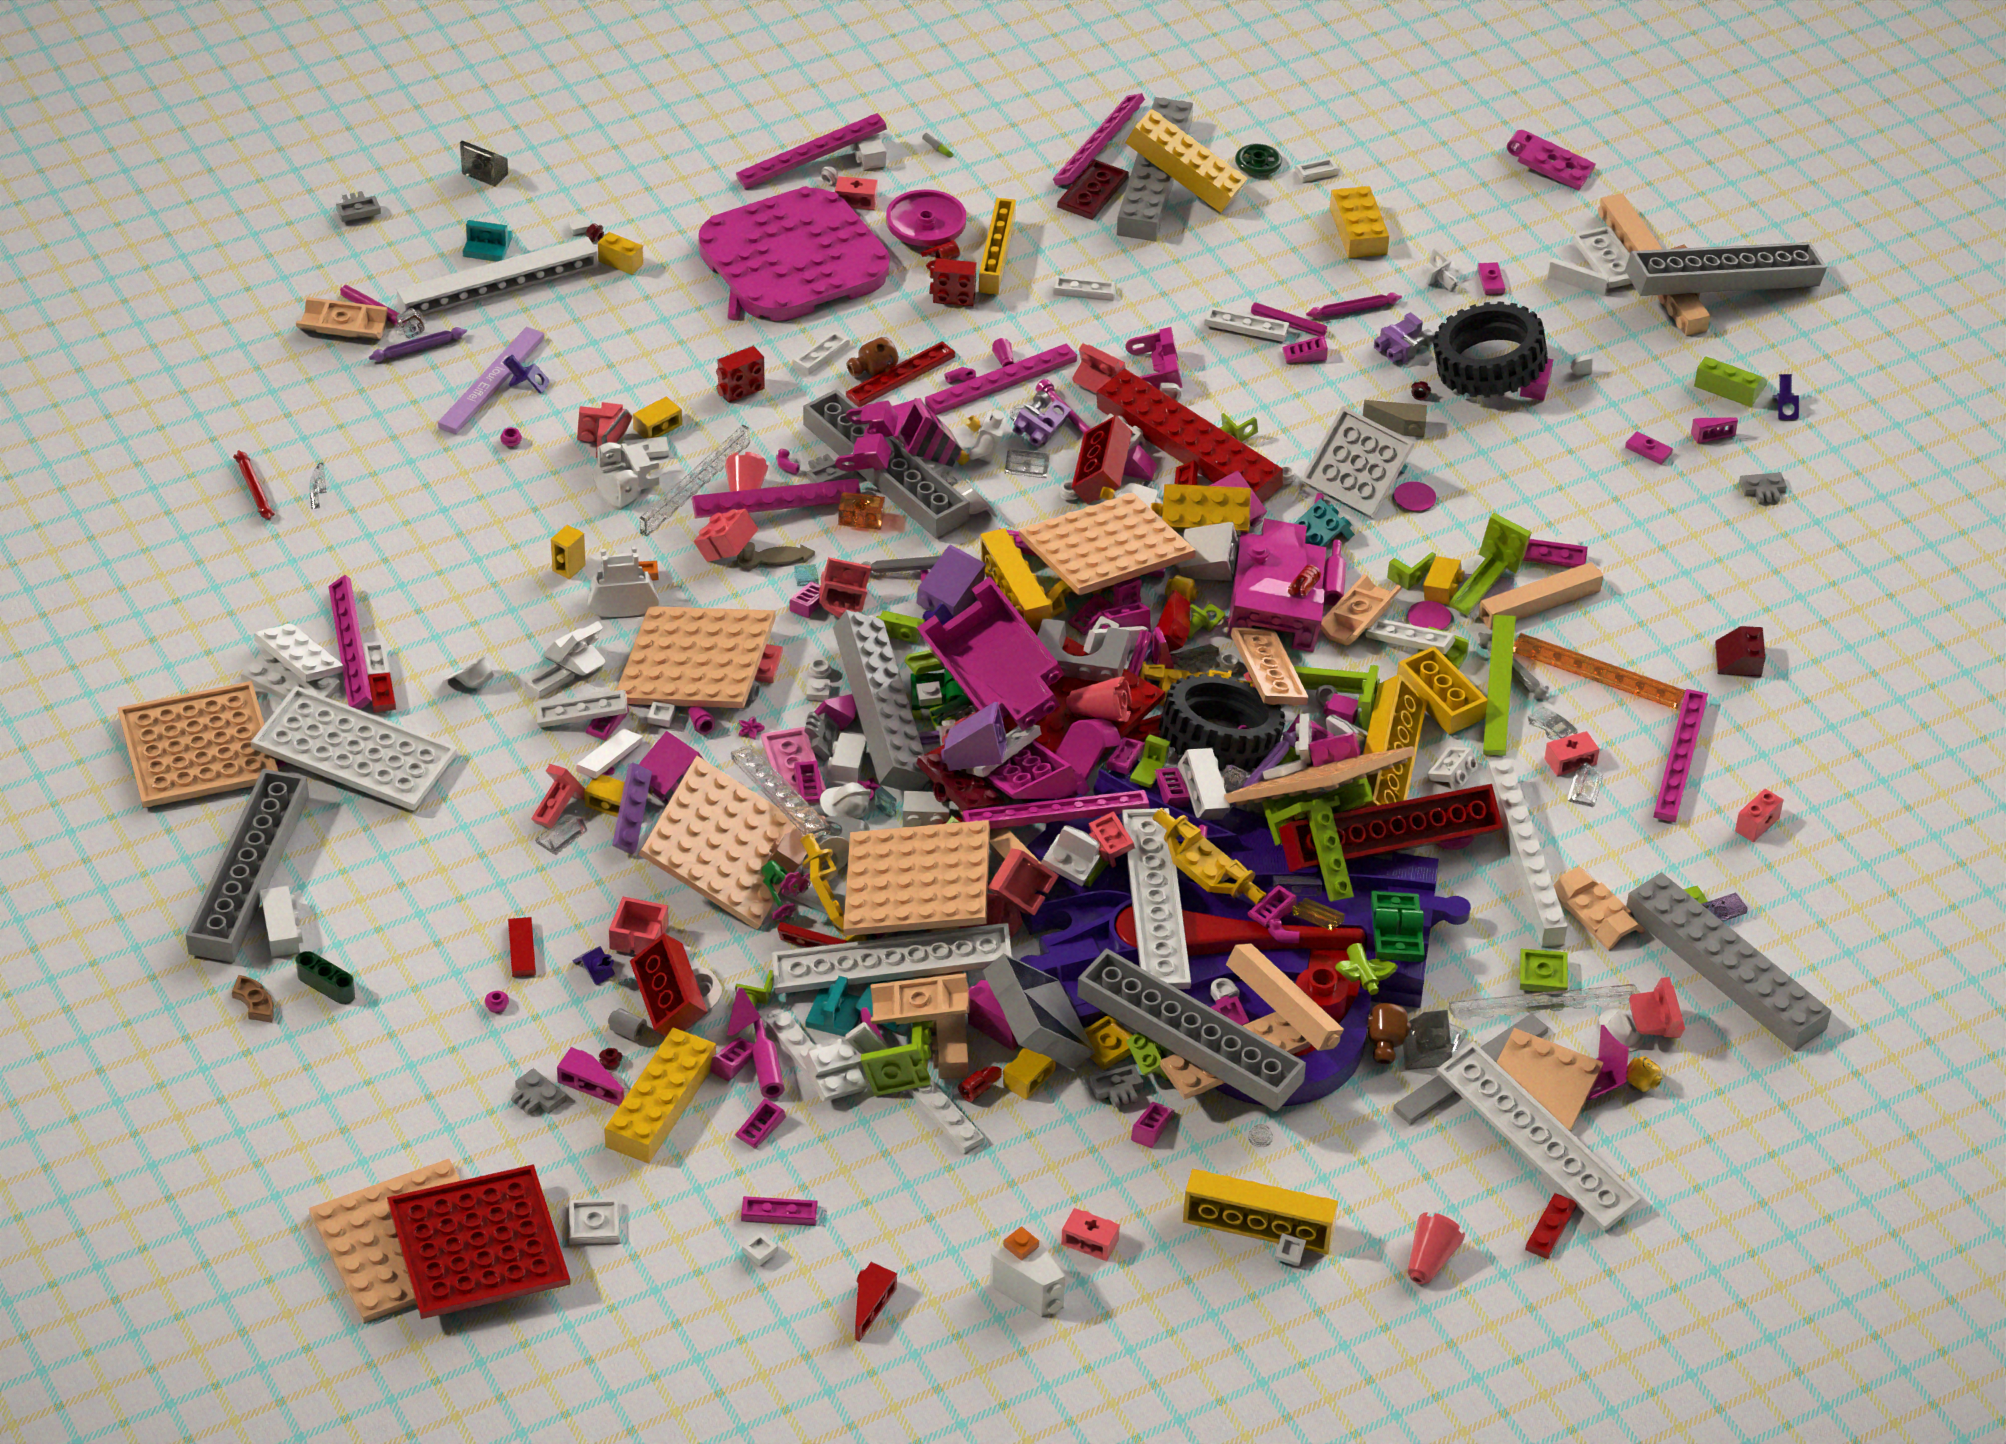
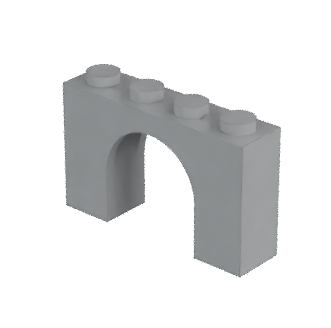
M1045 618L1042 620L1037 635L1059 663L1065 674L1062 677L1103 682L1121 677L1131 647L1130 630L1108 627L1103 645L1097 652L1088 656L1067 654L1062 650L1066 638L1065 621Z

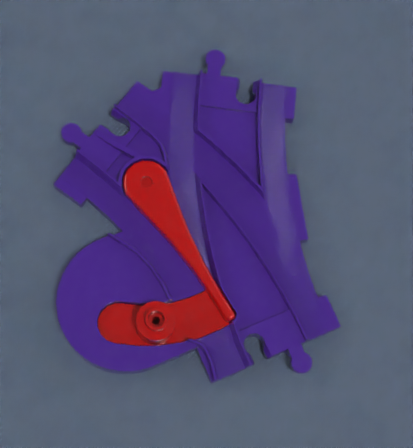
M1139 760L1136 761L1128 774L1113 770L1107 773L1099 769L1098 778L1093 787L1094 796L1145 790L1149 801V809L1169 808V815L1175 820L1185 815L1188 817V822L1197 828L1200 825L1207 826V840L1233 861L1235 859L1238 860L1248 871L1252 870L1255 872L1252 883L1267 895L1280 885L1297 896V906L1280 918V920L1282 921V928L1286 931H1300L1299 943L1278 942L1269 933V926L1264 927L1248 916V912L1256 904L1246 895L1242 894L1237 898H1233L1231 894L1207 892L1176 866L1191 979L1190 989L1178 990L1211 1007L1216 1005L1211 995V984L1216 979L1226 978L1231 980L1238 988V999L1249 1023L1276 1012L1226 965L1235 945L1252 944L1344 1029L1340 1036V1041L1334 1049L1318 1051L1310 1044V1047L1292 1054L1306 1062L1304 1082L1282 1106L1300 1105L1321 1099L1339 1089L1351 1078L1363 1057L1371 1002L1390 1003L1414 1008L1421 1007L1430 929L1443 920L1453 925L1464 924L1469 920L1471 904L1464 897L1451 896L1445 898L1435 896L1438 858L1393 853L1392 860L1368 857L1345 862L1354 897L1331 902L1328 898L1321 867L1289 872L1283 844L1275 846L1266 817L1232 806L1229 813H1226L1223 819L1202 820L1196 817L1191 798L1187 807L1174 808L1164 803L1157 779L1151 788L1131 782L1130 777L1140 763ZM1079 794V795H1077L1075 798L1085 797V796ZM1028 799V803L1053 801L1055 799ZM1122 814L1116 815L1123 825ZM1103 816L1046 823L1045 830L1030 842L1026 848L1042 862L1064 826L1068 825L1089 834L1091 833L1089 823ZM1181 834L1176 838L1181 846L1185 838ZM1126 853L1114 858L1116 862L1115 867L1112 868L1108 863L1090 887L1084 884L1080 886L1056 873L1059 876L1049 893L1039 891L1035 893L1045 897L1036 914L1030 915L1020 911L1022 921L1030 935L1052 929L1063 930L1040 937V956L1026 955L1019 961L1059 979L1083 1028L1093 1025L1108 1015L1078 997V978L1106 948L1140 967ZM1228 878L1224 882L1236 884L1237 881ZM1372 891L1418 894L1420 910L1424 914L1422 931L1425 953L1424 962L1388 960L1395 963L1398 968L1391 976L1379 981L1377 986L1379 991L1375 995H1371L1368 990H1365L1359 980L1351 982L1336 970L1335 967L1338 962L1350 961L1347 949L1355 943L1362 944L1367 961L1376 959L1371 909ZM1228 1083L1214 1087V1089L1234 1099L1265 1106Z

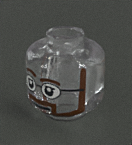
M409 308L396 316L397 324L394 327L400 336L404 334L406 338L411 339L425 330L424 325L427 323L419 309Z

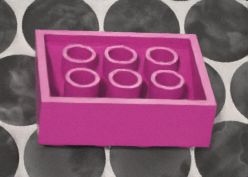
M1035 740L1007 759L1004 764L991 771L989 775L983 777L1014 799H1059L1067 797L1073 791L1079 789L1072 766Z

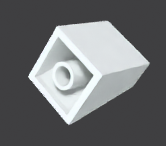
M1227 522L1185 529L1184 537L1182 538L1195 549L1196 557L1176 564V569H1179L1181 576L1194 579L1233 581L1239 545L1234 523Z
M1039 1241V1247L1022 1261L1005 1247L991 1252L990 1285L992 1288L1041 1317L1050 1313H1056L1063 1308L1065 1275L1041 1241Z

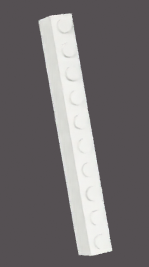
M586 237L396 289L397 303L406 319L413 315L422 316L598 267L597 250L590 239Z
M1511 759L1488 762L1486 783L1493 785L1503 825L1502 831L1541 948L1564 945L1567 924Z

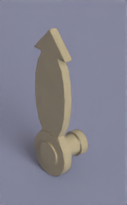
M748 542L737 555V563L745 569L755 568L759 564L787 565L801 560L805 563L815 555V551L800 544V548L781 546L758 552L755 551V544Z

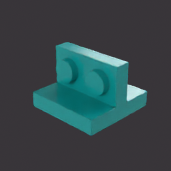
M468 220L466 223L467 241L463 248V257L495 262L504 260L513 238L512 231L507 229V225Z
M838 976L836 983L831 984L829 989H819L806 1018V1028L846 1037L847 1033L856 1028L861 1014L855 1010V1005L860 996L848 994L847 977Z

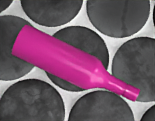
M1340 540L1333 541L1332 556L1327 558L1325 562L1324 603L1329 606H1335L1344 596L1346 562L1341 557L1342 542Z
M758 1019L753 1023L756 1043L752 1047V1054L761 1094L763 1097L771 1099L782 1095L785 1087L776 1046L767 1038L763 1021Z

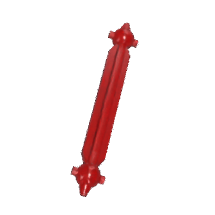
M238 450L233 458L239 464L258 507V513H260L261 517L270 520L275 512L269 507L266 496L250 463V458L245 452Z

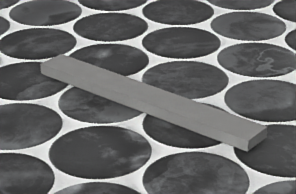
M1531 1013L1480 1048L1497 1062L1514 1028L1537 1037H1542L1548 1032V1026ZM1438 1075L1394 1104L1393 1111L1410 1125L1457 1094V1092Z

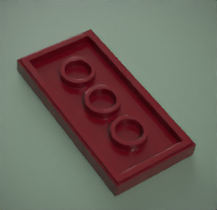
M1094 159L1059 199L1057 208L1093 220L1129 178V172Z

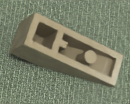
M1364 400L1362 416L1403 436L1424 437L1427 405Z

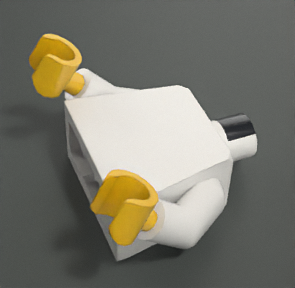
M999 410L988 411L986 417H982L980 420L974 415L968 418L970 423L966 424V426L974 432H977L979 429L980 431L974 448L969 450V453H966L963 449L961 450V456L957 460L960 465L966 464L969 459L974 460L977 458L991 463L1007 422L1004 413Z
M1146 481L1142 485L1129 483L1124 489L1116 492L1108 487L1102 488L1099 497L1101 499L1113 500L1125 494L1134 493L1159 517H1162L1163 504L1158 499V491L1154 489V485L1151 482Z

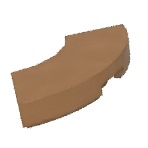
M238 975L232 990V998L241 1000L247 1005L249 1019L272 1023L274 1008L271 995L256 980Z

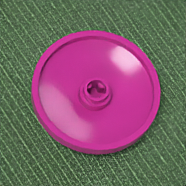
M929 189L914 190L899 195L889 204L886 211V224L889 231L903 242L916 246H938L955 240L962 234L966 227V210L958 199L945 192Z

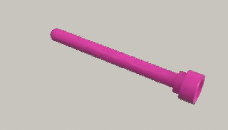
M1043 379L1037 384V392L1043 391L1050 396L1052 402L1057 399L1069 407L1055 393L1054 385L1048 379ZM1071 410L1068 418L1083 434L1090 430L1080 417Z

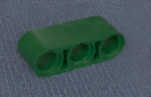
M304 951L296 956L297 976L301 982L340 1004H348L355 999L354 979L351 974L311 951Z

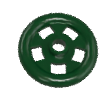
M1256 143L1240 148L1235 155V162L1239 169L1247 174L1265 176L1276 172L1280 168L1282 157L1275 148ZM1248 154L1250 156L1249 158L1244 157V155ZM1273 157L1274 161H1268V158Z

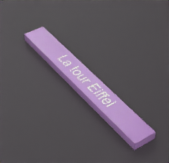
M526 326L438 421V428L457 434L512 374L503 364V361L513 354L521 364L543 341L544 333Z

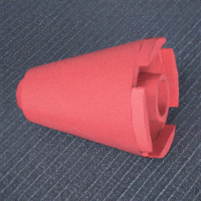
M739 452L728 456L725 469L729 492L761 489L768 471L765 458L752 452H745V455H738Z
M1116 677L1071 691L1070 696H1067L1066 699L1067 708L1073 714L1126 722L1131 714V711H1127V704H1131L1129 683L1127 680L1123 681L1125 677Z
M1424 1212L1417 1220L1407 1271L1410 1279L1417 1284L1430 1283L1465 1238V1232L1460 1233V1226L1455 1221L1438 1213L1431 1217L1427 1216L1428 1212Z

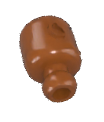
M879 337L862 345L858 351V358H850L846 366L849 373L854 377L860 376L863 371L871 376H876L884 371L888 372L890 368L894 367L898 363L899 356L895 345L889 338Z
M1390 1003L1378 1004L1372 1008L1371 1014H1368V1038L1372 1044L1377 1046L1373 1052L1375 1062L1392 1064L1396 1058L1394 1048L1401 1046L1405 1042V1038L1409 1036L1411 1023L1408 1022V1013L1399 1005Z

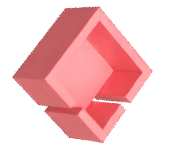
M733 509L727 513H716L711 516L710 522L699 531V535L693 542L707 562L718 560L722 557H732L741 552L758 531V527L746 509L737 511Z
M1012 848L989 884L988 889L1021 912L1035 915L1045 897L1033 893L1034 890L1049 893L1059 875L1043 864H1039V861L1023 850Z
M623 896L609 928V948L626 953L634 950V954H639L666 932L669 925L668 905Z

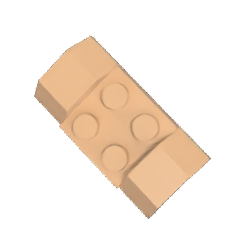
M307 297L304 315L301 321H296V327L319 333L347 337L359 336L380 340L386 327L388 310L387 307Z
M1363 574L1322 619L1320 629L1329 640L1349 646L1391 605V600L1401 591V586L1397 585L1391 591L1376 587L1368 575Z
M1578 866L1561 875L1553 885L1559 902L1608 950L1613 949L1621 937L1634 930L1641 934L1645 932V928L1631 915V911L1602 882L1598 883L1581 867Z
M966 973L871 985L873 1001L871 1024L891 1022L905 1024L944 1019V1016L969 1013V990Z

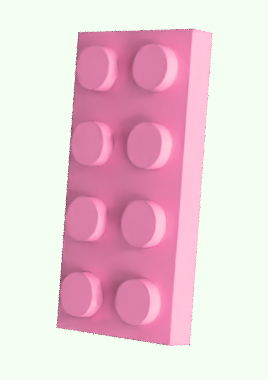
M805 727L761 734V742L781 804L800 801L793 770L794 763L816 760L809 737L804 731ZM819 770L822 792H824L826 788ZM801 774L802 776H812V774ZM814 780L803 781V783L814 782ZM807 787V788H804V790H810V789H816V788H815V787ZM805 794V797L817 796V794Z

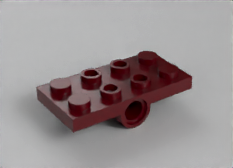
M941 753L918 756L916 764L934 782L933 793L938 802L953 801L962 812L965 810L1004 806L1005 802L982 778L966 773V769L949 771L947 763H943Z

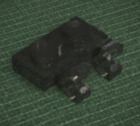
M1212 644L1170 654L1173 664L1180 668H1187L1191 674L1200 672L1199 667L1196 665V662L1199 661L1200 663H1208L1212 669L1220 667V662L1216 659V657L1220 656L1219 648Z

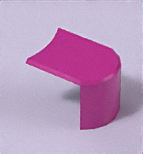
M1079 720L1071 724L1055 754L1069 763L1073 770L1081 772L1085 781H1087L1105 747L1121 745L1120 735L1117 728L1108 720Z
M1601 1025L1598 1058H1596V1060L1604 1062L1603 1069L1587 1100L1599 1097L1626 1083L1629 1047L1620 1043L1608 1031L1605 1025Z

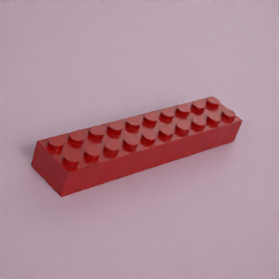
M1124 368L1097 390V409L1107 415L1111 413L1114 416H1121L1131 427L1137 426L1143 431L1144 439L1181 463L1186 464L1195 460L1199 466L1198 473L1209 481L1215 483L1239 471L1261 503L1283 486V468Z
M1492 784L1333 814L1345 862L1490 834L1503 828ZM1308 819L1290 822L1279 827L1289 872L1320 867Z

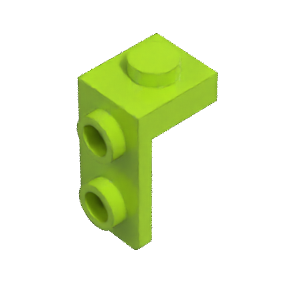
M1431 552L1412 568L1393 558L1389 562L1387 578L1408 590L1414 584L1417 585L1429 573L1436 554Z
M1152 735L1147 737L1143 758L1130 777L1131 782L1148 788L1152 787L1157 779L1155 769H1163L1167 763L1170 741Z

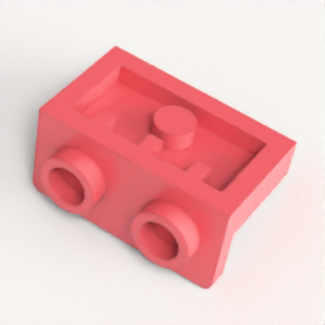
M766 644L754 678L756 681L774 682L783 654L782 646Z
M1114 811L1089 823L1091 833L1088 835L1099 842V854L1104 862L1108 861L1112 868L1116 866L1114 858L1135 849L1133 840Z

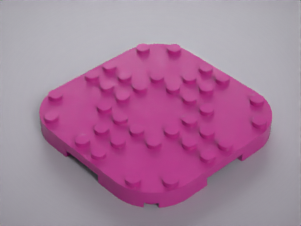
M803 186L800 189L791 190L713 215L699 230V254L712 272L717 271L731 288V293L737 296V301L743 310L757 318H760L762 315L764 317H771V321L794 319L814 312L815 305L845 295L851 300L872 293L884 285L886 277L889 275V253L884 245L842 197L836 192Z

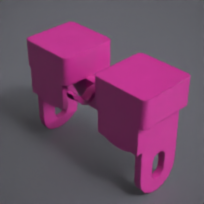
M1171 327L1159 329L1158 333L1135 337L1126 342L1125 348L1132 355L1152 352L1153 368L1158 373L1140 376L1141 379L1149 382L1159 390L1161 383H1175L1179 388H1183L1178 365L1177 348ZM1144 344L1143 347L1133 348L1134 345Z
M888 400L848 410L846 418L856 425L868 423L869 425L865 428L864 436L857 438L854 445V454L839 456L835 461L836 467L846 472L874 468L875 471L887 469L891 447L884 437L895 435L898 421L896 411ZM861 415V418H855L853 416ZM853 462L854 464L845 465L843 463Z

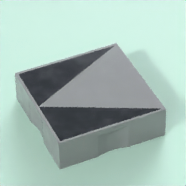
M1004 953L983 970L1020 1046L1038 1054L1046 1055L1072 1069H1076L1095 1053L1059 979Z

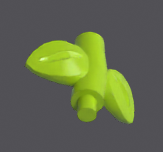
M1355 943L1348 947L1347 954L1350 961L1338 962L1335 967L1349 981L1355 982L1359 980L1363 988L1368 990L1371 995L1378 993L1379 989L1377 986L1379 981L1391 976L1398 968L1395 963L1386 960L1371 959L1367 961L1365 951L1360 943Z

